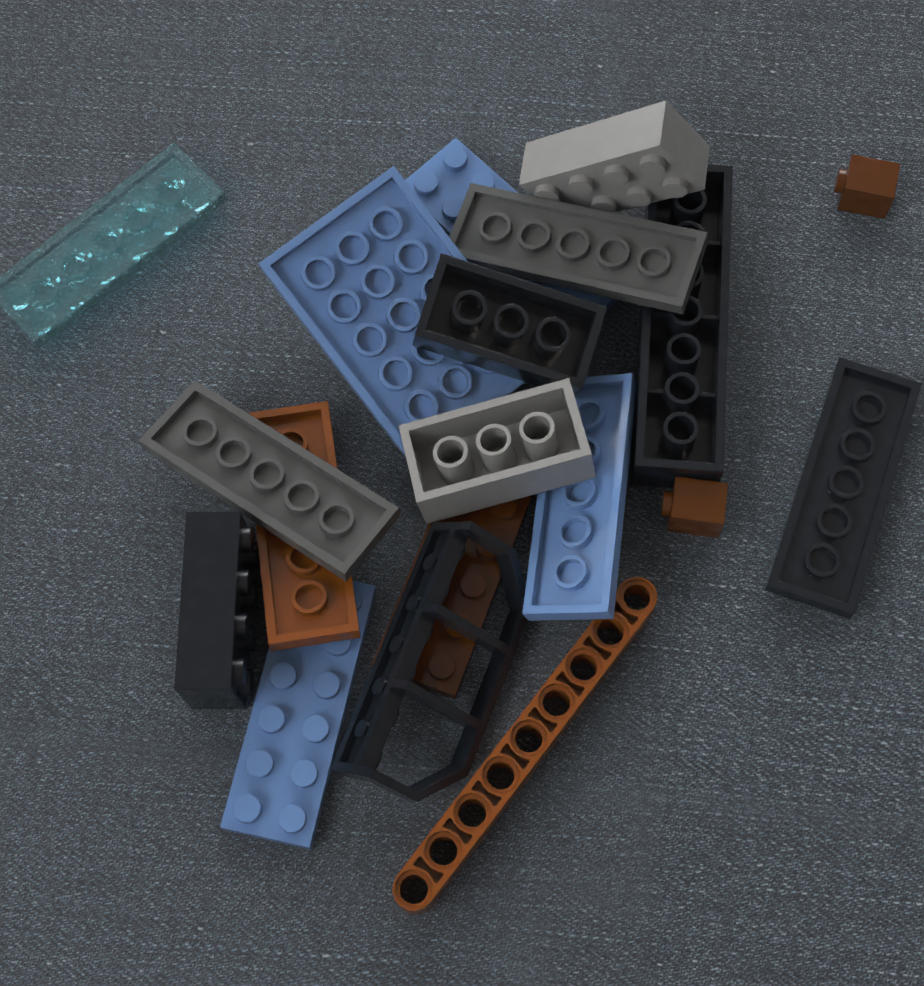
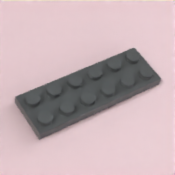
M473 183L469 186L449 236L470 263L518 278L678 314H684L709 241L708 232Z
M195 380L139 439V443L144 451L236 511L241 512V514L345 582L348 581L400 517L399 507Z

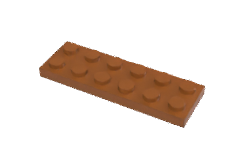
M328 401L248 413L338 469ZM256 524L267 638L270 651L361 638L353 577L351 576L345 582Z

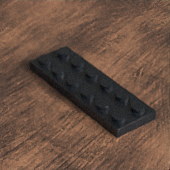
M839 357L765 591L848 619L852 618L922 383Z

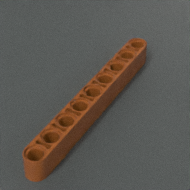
M632 577L626 579L616 590L614 619H594L397 874L393 882L392 893L396 903L403 911L411 915H420L433 907L648 623L657 603V591L649 580L642 577ZM629 595L641 596L647 606L641 610H633L625 604L624 598ZM611 628L618 632L621 641L614 645H607L599 639L597 633L602 629ZM580 662L587 663L594 669L595 675L591 679L580 680L572 674L571 667ZM559 697L567 703L569 709L563 715L553 716L544 709V702L549 698ZM526 732L533 733L539 737L541 746L534 752H524L516 745L517 737ZM504 768L510 771L514 781L508 788L496 789L488 782L489 774L495 769ZM471 804L482 807L486 813L484 821L476 827L464 825L459 818L462 809ZM442 841L450 842L457 848L455 860L447 865H439L431 859L433 847ZM412 879H420L428 886L426 898L417 904H410L404 901L402 897L404 885Z

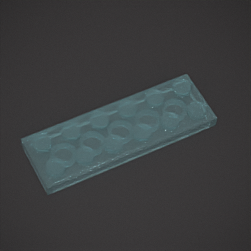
M175 143L171 144L0 276L1 309L40 349L226 202L225 192Z

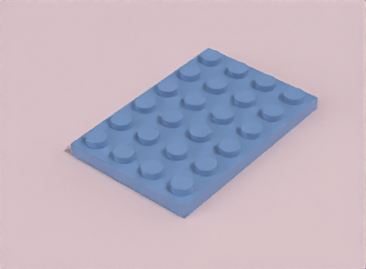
M392 166L258 264L264 275L406 458L399 425L510 395L526 382L412 346L440 254H446L464 261L467 260L398 170Z

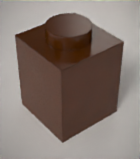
M852 154L847 168H839L833 192L840 194L837 210L885 219L895 197L900 164Z
M676 476L672 490H664L662 497L661 516L668 517L667 531L719 538L725 521L728 483Z

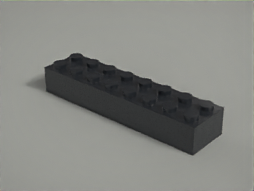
M708 164L705 190L689 193L680 198H670L650 203L648 206H645L644 219L708 232L709 241L684 314L640 305L631 484L673 487L676 476L720 482L724 472L733 166Z

